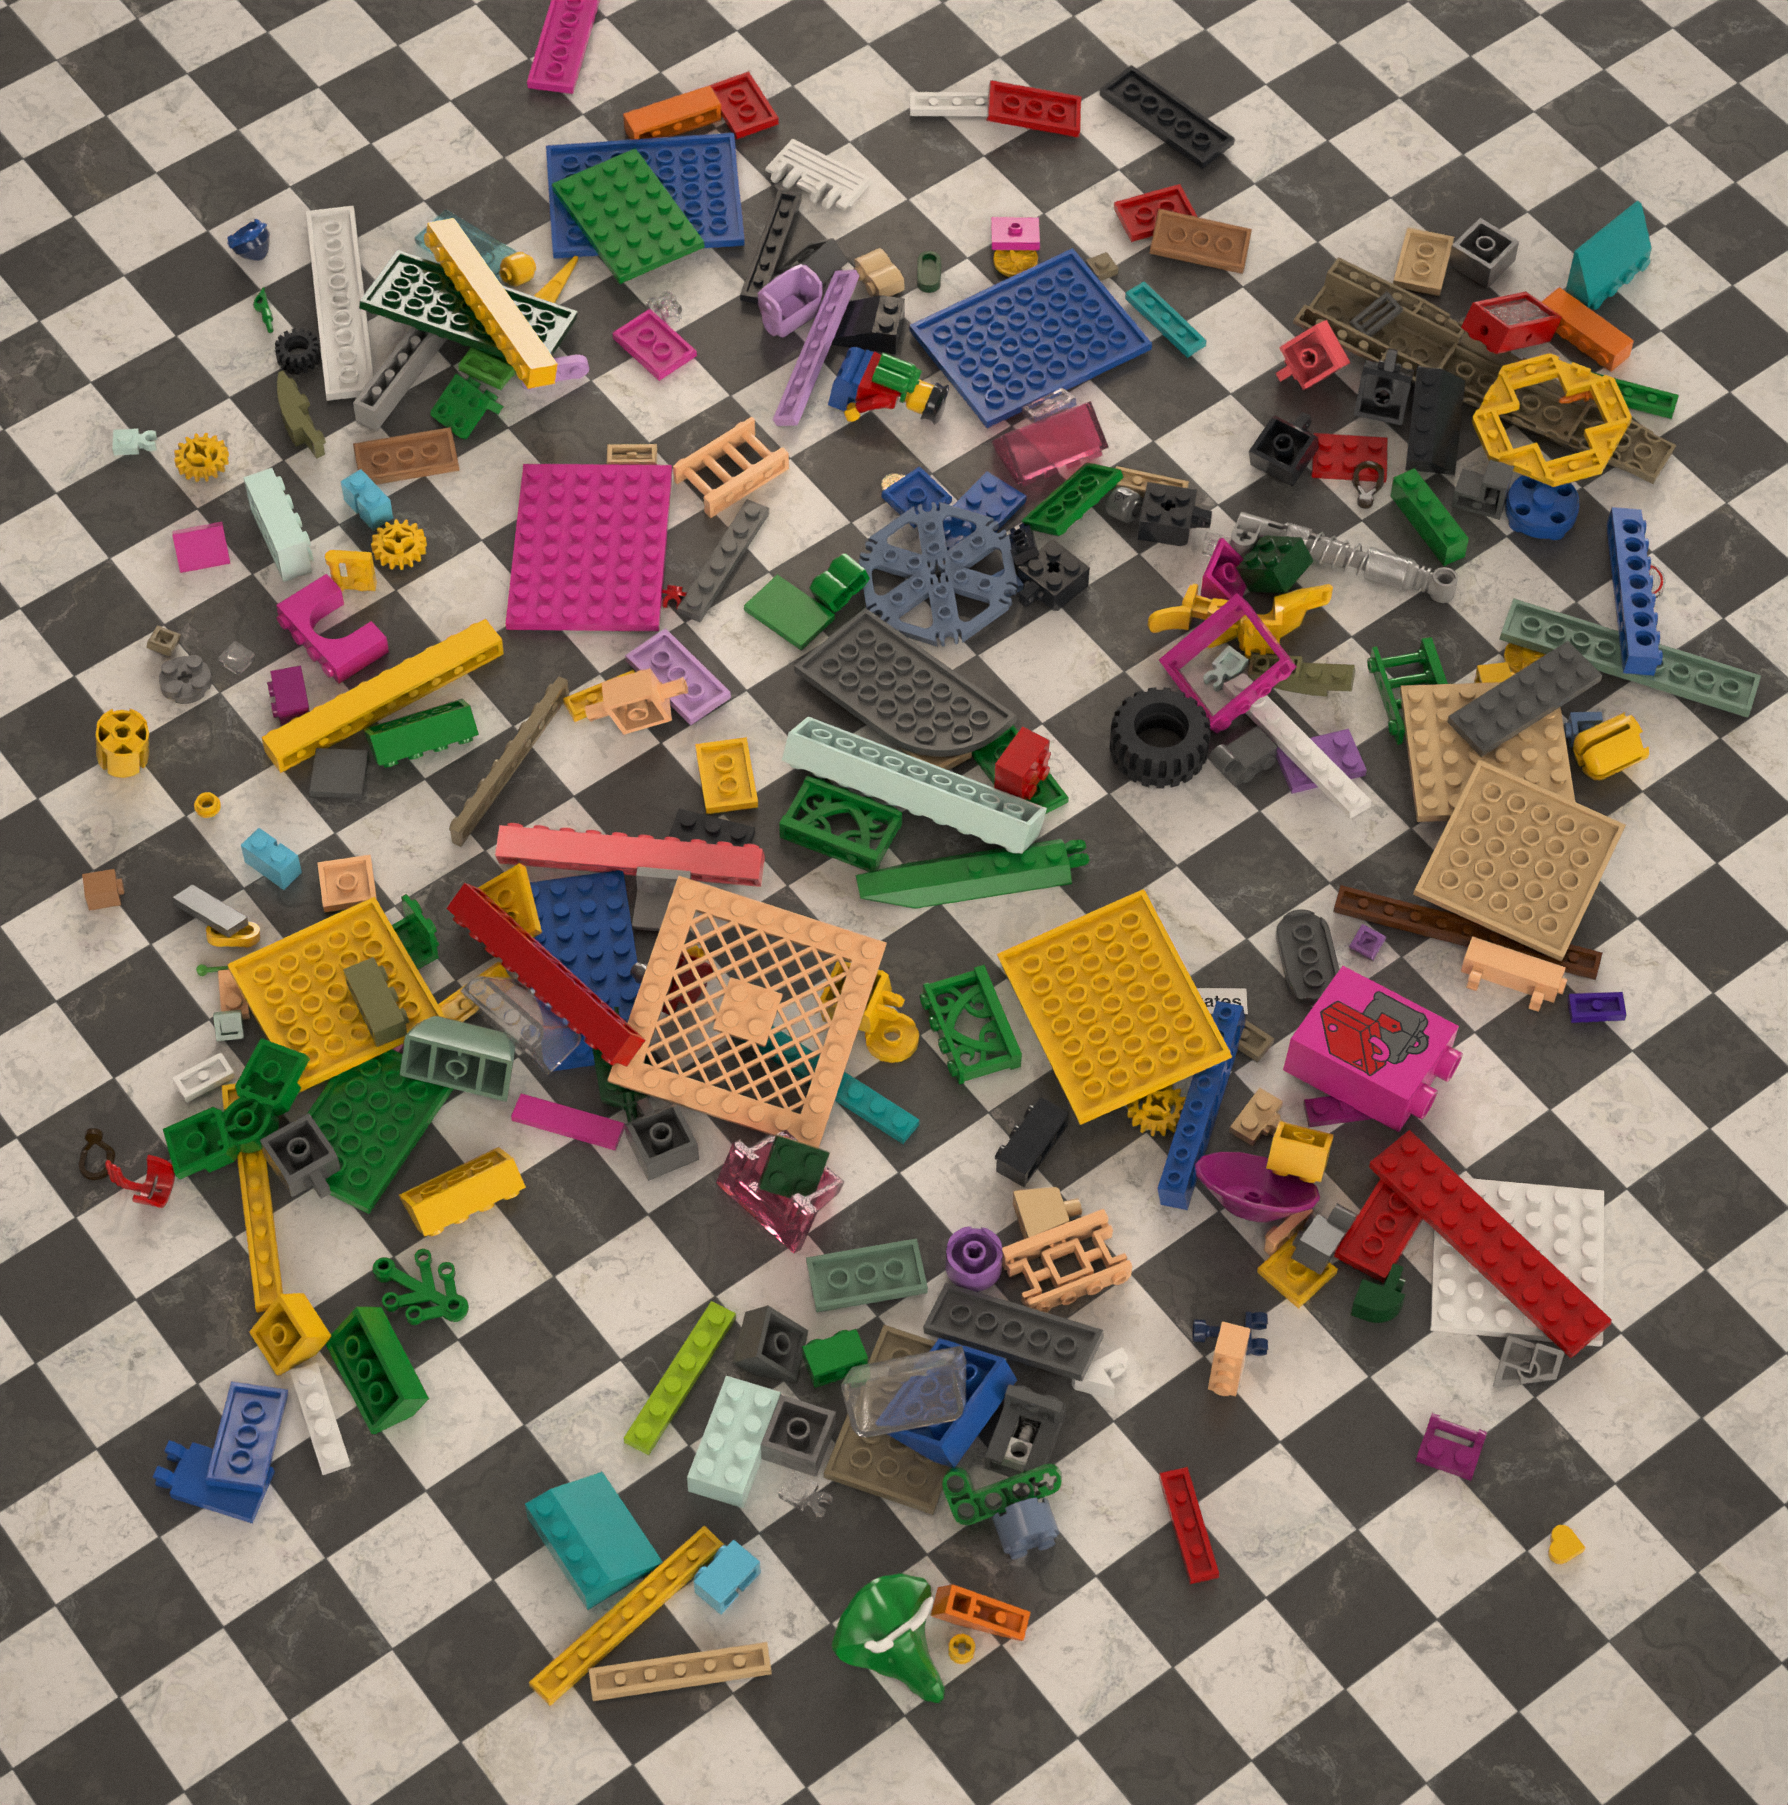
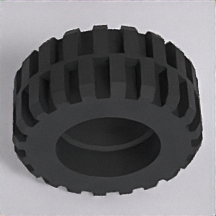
M1156 687L1148 688L1147 692H1143V690L1135 692L1133 698L1129 696L1123 700L1122 705L1118 706L1114 712L1110 733L1111 757L1116 765L1118 764L1117 769L1124 775L1127 773L1128 779L1135 783L1140 781L1142 782L1141 785L1145 787L1154 785L1157 786L1156 789H1164L1166 785H1170L1171 788L1179 786L1181 781L1186 783L1193 778V774L1197 775L1202 770V765L1206 763L1211 731L1210 721L1206 717L1205 710L1202 706L1197 707L1198 702L1191 696L1189 698L1185 697L1186 693L1179 690L1173 692L1171 688L1163 687V690H1157ZM1164 728L1176 733L1182 741L1172 747L1158 748L1144 743L1137 735L1147 729Z

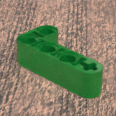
M1044 1464L975 1490L967 1471L961 1467L950 1468L945 1473L942 1487L955 1520L962 1525H971L990 1518L998 1512L999 1514L1006 1512V1507L1031 1498H1037L1038 1500L1054 1494L1061 1487L1062 1472L1054 1464ZM1045 1473H1048L1050 1477H1056L1054 1478L1053 1485H1049V1483L1045 1481L1039 1483V1491H1035V1484L1032 1480V1477H1035V1483L1042 1481L1044 1479ZM951 1476H960L964 1481V1486L960 1489L952 1488L948 1483V1479ZM1025 1483L1029 1487V1493L1025 1496L1017 1495L1013 1490L1015 1484ZM990 1493H997L1002 1498V1503L998 1506H991L987 1503L986 1496ZM963 1503H969L973 1506L975 1512L971 1516H963L959 1512L958 1507Z

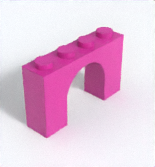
M326 573L276 605L279 615L277 616V621L284 630L288 629L291 632L294 641L299 646L303 645L306 648L307 654L314 662L318 661L321 664L325 675L329 678L333 677L340 684L389 653L386 636L372 621L352 634L340 639H327L314 632V627L322 618L344 605L341 588Z

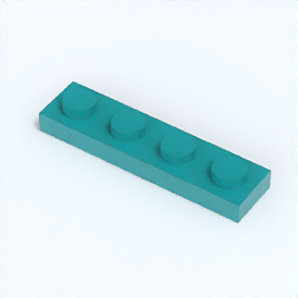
M1142 282L1125 293V299L1187 358L1206 347L1207 340L1148 284Z

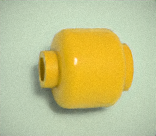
M516 252L501 260L499 275L510 286L518 287L534 278L536 271L535 261L524 252Z

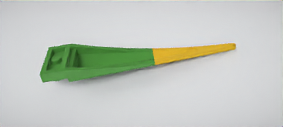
M574 256L534 296L555 303L578 262V256ZM472 347L458 364L459 371L499 390H502L509 379L516 374V371L508 364L506 359Z

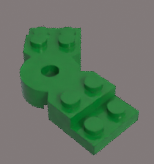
M261 1038L235 1085L237 1095L240 1098L233 1101L225 1112L211 1107L163 1129L175 1176L178 1179H183L203 1169L210 1173L235 1162L239 1152L253 1153L262 1150L260 1140L278 1130V1116L288 1112L301 1089L297 1082L310 1058L306 1054Z

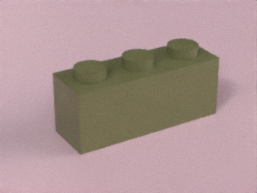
M374 957L343 969L346 984L376 1046L379 1047L406 1036V1024L409 1023V1019L405 1009H399L396 1004L399 999L394 987H388L386 983L388 976L383 965L378 966Z

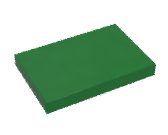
M778 574L744 605L745 612L801 651L835 620L834 613Z

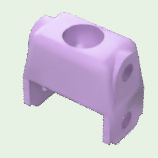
M800 264L787 270L758 292V306L762 315L763 325L772 336L786 337L817 315L822 297V282L818 275L808 266Z

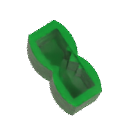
M844 553L831 562L827 571L817 575L809 588L815 598L833 613H836L848 603L853 595L858 593L868 583L870 577L863 567Z

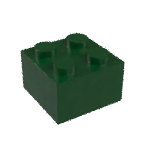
M1267 535L1259 539L1258 544L1250 553L1244 556L1243 561L1236 569L1248 591L1286 594L1314 560L1301 537Z

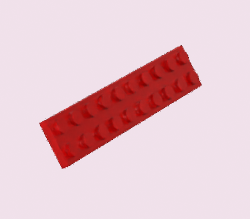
M1410 1130L1370 1161L1369 1168L1550 1340L1564 1351L1569 1358L1576 1355L1610 1326L1612 1319Z

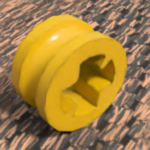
M957 1634L951 1638L948 1655L953 1662L966 1664L973 1659L976 1648L973 1638L966 1634ZM959 1643L965 1644V1649L970 1651L965 1650V1654H959L957 1649Z

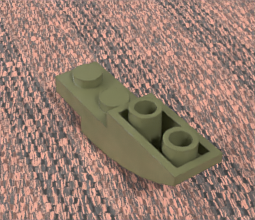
M283 370L278 372L277 394L282 420L290 439L296 447L305 443L316 459L325 455L323 444L326 443L322 432L320 430L316 431L309 416L308 407H310V402L304 393H299L297 384L292 377L288 378Z
M1251 654L1247 676L1255 681L1280 659L1277 655ZM1289 656L1297 667L1287 679L1278 682L1273 687L1294 693L1328 697L1329 691H1352L1356 672L1355 665L1303 663L1302 656Z

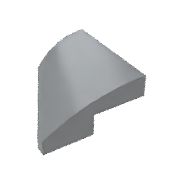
M1508 1335L1493 1386L1500 1388L1556 1380L1565 1352Z

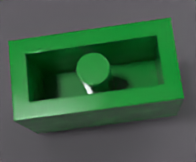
M857 1329L850 1331L841 1330L832 1337L823 1340L814 1339L805 1346H802L803 1361L814 1388L864 1372L868 1365V1356Z

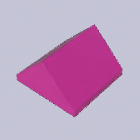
M223 522L172 531L180 573L231 564Z
M1224 538L1218 540L1202 579L1200 596L1211 600L1213 598L1230 600L1237 593L1243 597L1246 590V585L1236 569L1243 561V558Z

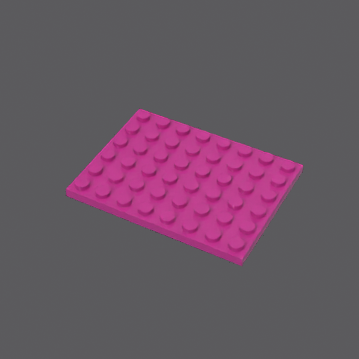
M523 464L505 623L506 629L659 631L673 474L672 465Z

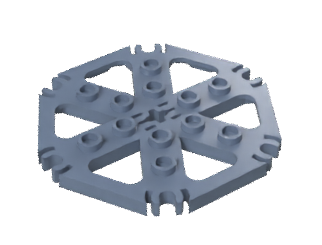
M932 502L931 511L925 512L922 504H919V514H916L915 506H913L869 537V542L865 543V548L872 552L870 554L861 552L859 563L870 577L868 583L863 587L866 608L875 615H882L880 619L907 638L938 647L936 638L939 637L940 644L943 647L945 646V638H954L956 645L959 643L958 634H961L963 643L1008 611L1009 606L1012 605V598L1005 595H1016L1018 584L1014 561L1010 551L1009 534L1007 536L1005 529L1000 533L994 532L999 528L997 521H994L991 517L939 502L940 511H937L935 502ZM954 517L976 525V530L947 551L943 528L944 519ZM913 523L918 527L922 554L892 546L887 543V539L906 524ZM998 549L1001 551L1005 570L1002 576L994 577L969 569L994 550ZM936 565H938L941 572V583H938V578L935 575ZM878 569L907 578V580L887 594L880 596L874 592L872 571ZM955 593L990 605L968 622L961 621L958 617ZM929 597L933 624L929 628L918 627L899 619Z

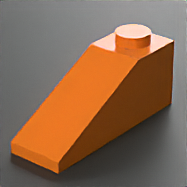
M951 1584L937 1588L931 1616L958 1626L1024 1641L1031 1612Z

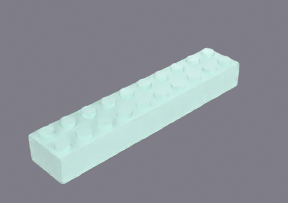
M811 717L804 719L788 733L782 761L789 763L795 769H805L813 772L816 777L831 779L842 787H851L861 791L865 796L885 800V803L888 805L903 807L914 815H923L933 819L937 824L957 828L960 833L975 835L986 843L1001 845L1012 853L1022 854L1039 837L1047 810L1045 807Z

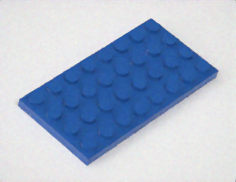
M616 870L530 882L542 933L534 938L610 1008L612 1007V1010H614V1007H619L620 1017L628 1023L641 984L636 983L635 979L630 975L632 966L638 962L623 871ZM532 988L543 1073L595 1065L592 1047L584 1042L586 1037L582 1033L578 1034L567 1026L569 1021L555 1015L550 1010L552 1006L539 1000L534 995L535 990Z

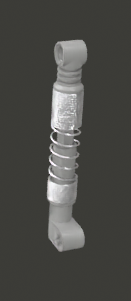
M1241 512L1232 531L1230 546L1242 558L1250 553L1258 544L1259 539L1264 536L1301 537L1314 560L1319 561V565L1321 562L1330 564L1331 569L1334 566L1344 567V572L1350 566L1357 568L1356 576L1359 575L1361 570H1364V579L1374 580V582H1381V584L1391 585V587H1398V589L1403 590L1413 589L1414 586L1417 591L1420 588L1422 589L1421 592L1424 593L1428 590L1430 597L1439 603L1450 602L1455 595L1458 575L1450 568L1442 567L1432 572V568H1428V570H1426V566L1420 568V565L1411 558L1409 559L1401 555L1399 556V554H1392L1373 547L1369 548L1365 553L1362 552L1361 543L1352 549L1348 539L1342 542L1337 540L1336 536L1331 538L1325 537L1323 532L1315 534L1312 533V529L1295 525V523L1287 522L1282 524Z

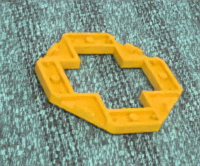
M1548 353L1502 366L1496 381L1491 385L1483 398V403L1474 413L1472 424L1489 461L1493 460L1514 466L1513 471L1556 487L1602 474L1630 425L1632 416L1613 377L1605 374L1602 377L1592 373L1590 368L1574 362L1572 364L1559 360V356ZM1558 378L1566 397L1590 390L1605 424L1584 429V437L1590 450L1545 462L1537 442L1513 449L1498 415L1519 410L1520 403L1514 392L1515 389Z

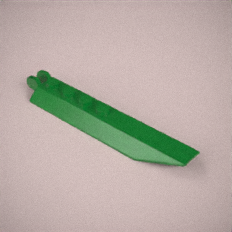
M1061 839L1032 843L1022 854L1012 853L1005 848L904 863L856 875L860 899L917 909L1072 884L1070 868L1085 866L1089 863L1090 859L1087 853L1074 854L1086 849L1085 841L1077 839L1070 840L1064 844Z

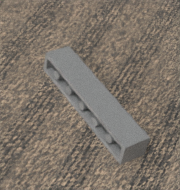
M411 327L353 402L356 422L377 431L447 339Z

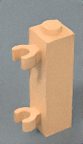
M1473 936L1461 972L1470 975L1466 988L1477 991L1480 980L1484 979L1532 995L1528 1009L1537 1012L1541 1008L1543 999L1554 1003L1557 993L1563 995L1568 980L1563 978L1566 967Z

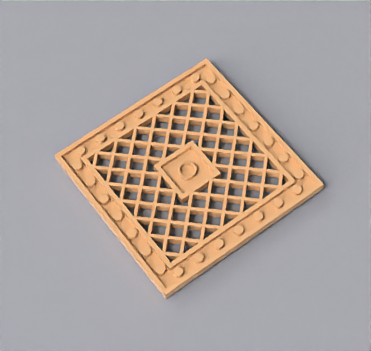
M678 876L628 1020V1024L646 1041L627 1067L618 1063L612 1066L608 1082L772 1136L778 1134L819 1148L887 943ZM696 912L702 913V915L694 918ZM714 918L724 920L729 923L718 928ZM709 919L714 930L701 936L695 925ZM739 926L755 931L744 936ZM735 927L740 939L726 944L721 933ZM690 928H692L696 939L685 944ZM765 934L781 940L770 945ZM717 935L723 947L709 953L704 941ZM760 935L766 947L753 953L747 941ZM792 943L807 948L796 953ZM700 944L705 956L692 962L686 950ZM743 944L748 956L735 961L730 950ZM787 944L792 956L779 961L773 950ZM817 951L832 955L833 957L822 961ZM726 952L731 964L718 970L712 958ZM769 952L775 964L761 970L756 958ZM812 952L818 964L805 970L799 958ZM683 953L688 964L676 969ZM844 960L851 962L849 969L846 966ZM708 961L714 973L700 978L695 967ZM752 961L757 973L744 979L739 966ZM795 961L800 973L787 978L782 966ZM839 961L844 973L831 978L826 966ZM691 969L696 981L683 987L678 975ZM734 969L739 980L730 977L728 986H726L721 975ZM778 969L783 981L770 987L765 975ZM821 969L827 981L814 987L808 975ZM804 977L809 990L796 995L791 983ZM674 978L679 990L667 995ZM717 978L722 990L709 996L704 984ZM761 978L765 988L750 984V982ZM846 978L840 995L834 983ZM786 986L792 998L781 1003L783 994L775 991ZM830 986L836 998L823 1004L817 992ZM700 987L705 998L692 1004L686 992ZM682 995L688 1007L674 1013L669 1001ZM813 995L818 1007L805 1013L800 1000ZM724 996L719 1012H717L712 1001ZM665 1003L670 1016L659 1020ZM708 1003L714 1015L700 1021L695 1009ZM795 1003L801 1015L788 1021L782 1009ZM837 1004L831 1021L826 1009ZM691 1012L696 1024L683 1030L677 1018ZM778 1012L784 1024L772 1029ZM822 1012L827 1024L814 1030L808 1018ZM804 1020L810 1032L796 1038L791 1026ZM674 1021L679 1032L665 1038L660 1026ZM715 1021L713 1031L720 1034L709 1039L704 1026ZM656 1029L661 1041L650 1046ZM700 1029L705 1041L692 1047L686 1035ZM787 1029L792 1041L779 1047L773 1035ZM829 1029L822 1046L817 1035ZM730 1036L747 1042L735 1047ZM682 1037L687 1050L674 1056L669 1043ZM813 1037L818 1050L805 1055L799 1043ZM726 1038L731 1050L718 1056L712 1044ZM768 1038H770L775 1049L761 1055L757 1045L766 1047ZM664 1046L670 1058L656 1064L651 1052ZM708 1046L714 1058L700 1064L695 1052ZM752 1046L757 1058L744 1064L738 1052ZM795 1046L801 1058L788 1064L782 1052ZM778 1054L783 1067L770 1073L765 1060ZM646 1055L648 1056L652 1066L644 1063ZM691 1055L696 1067L683 1073L677 1061ZM735 1055L740 1067L727 1073L721 1061ZM820 1055L814 1072L808 1060ZM673 1063L678 1074L663 1070L662 1068ZM717 1063L722 1076L709 1082L703 1069ZM760 1063L766 1075L753 1081L747 1069ZM804 1063L810 1075L796 1081L791 1069ZM699 1072L705 1083L688 1077ZM743 1072L749 1084L735 1090L730 1078ZM787 1072L793 1084L779 1090L774 1077ZM769 1080L775 1093L761 1098L756 1086ZM726 1081L730 1091L715 1087L714 1085ZM811 1081L805 1098L800 1086ZM752 1089L757 1100L740 1094ZM796 1089L801 1101L788 1107L782 1095ZM778 1097L783 1108L768 1104L767 1102ZM803 1106L801 1114L792 1112Z

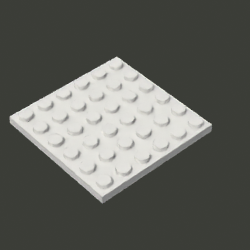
M1461 1178L1603 1311V1190ZM1433 1229L1430 1331L1504 1338L1510 1335L1525 1340L1553 1342ZM1603 1332L1587 1345L1601 1347Z

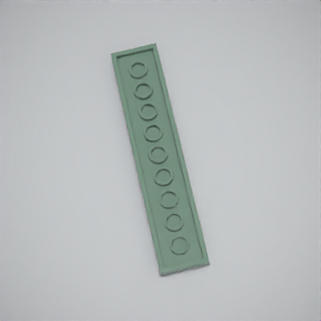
M1513 598L1499 640L1543 654H1548L1569 641L1598 671L1747 718L1749 717L1761 675L1662 644L1658 646L1659 650L1663 652L1662 663L1660 666L1657 665L1654 676L1623 673L1619 633L1617 630Z

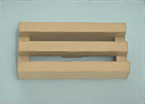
M657 444L607 445V465H657Z

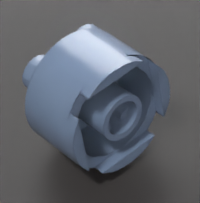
M1043 1497L1042 1503H1039L1037 1498L1017 1502L1005 1508L1007 1514L1000 1517L998 1512L992 1518L1004 1553L1009 1554L1011 1559H1018L1027 1555V1550L1038 1547L1039 1550L1053 1547L1055 1545L1054 1538L1060 1533L1049 1501L1045 1497Z

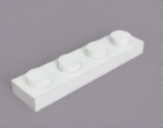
M910 92V116H987L988 92Z
M318 1363L291 1370V1378L322 1475L351 1466Z

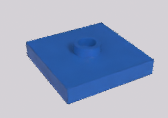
M920 466L882 491L881 495L899 515H902L913 506H915V513L919 514V504H922L925 512H929L932 510V502H935L937 511H940L939 502L948 505L952 503V497ZM909 523L913 528L917 527L915 524Z

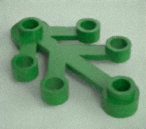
M419 1249L414 1255L415 1263L420 1268L422 1282L397 1269L395 1263L390 1258L382 1257L374 1262L373 1273L377 1281L386 1283L393 1280L413 1291V1293L399 1296L393 1292L386 1293L382 1297L383 1308L386 1311L394 1312L400 1307L413 1305L408 1307L405 1312L407 1322L411 1325H418L422 1321L438 1317H444L451 1322H459L467 1315L469 1305L463 1296L457 1294L454 1281L456 1272L451 1262H443L438 1266L439 1278L444 1281L446 1296L435 1289L431 1270L432 1256L427 1249ZM421 1256L428 1257L425 1261L418 1260ZM382 1265H388V1266H389V1267H388L387 1269H385V1270L379 1269V1267L382 1266ZM444 1269L452 1270L449 1274L442 1273ZM390 1299L396 1300L393 1305L386 1304ZM431 1301L437 1306L421 1309L414 1304ZM453 1304L459 1305L457 1309L449 1308ZM412 1313H419L417 1318L409 1317Z

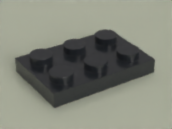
M679 808L668 837H675L683 842L700 839L706 841V844H717V842L723 841L729 842L733 846L743 847L744 844H751L755 834V827Z

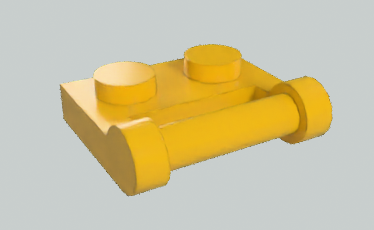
M329 550L325 553V562L329 566L331 579L342 591L344 589L358 591L376 590L377 581L371 552ZM340 563L346 564L348 577L341 576Z

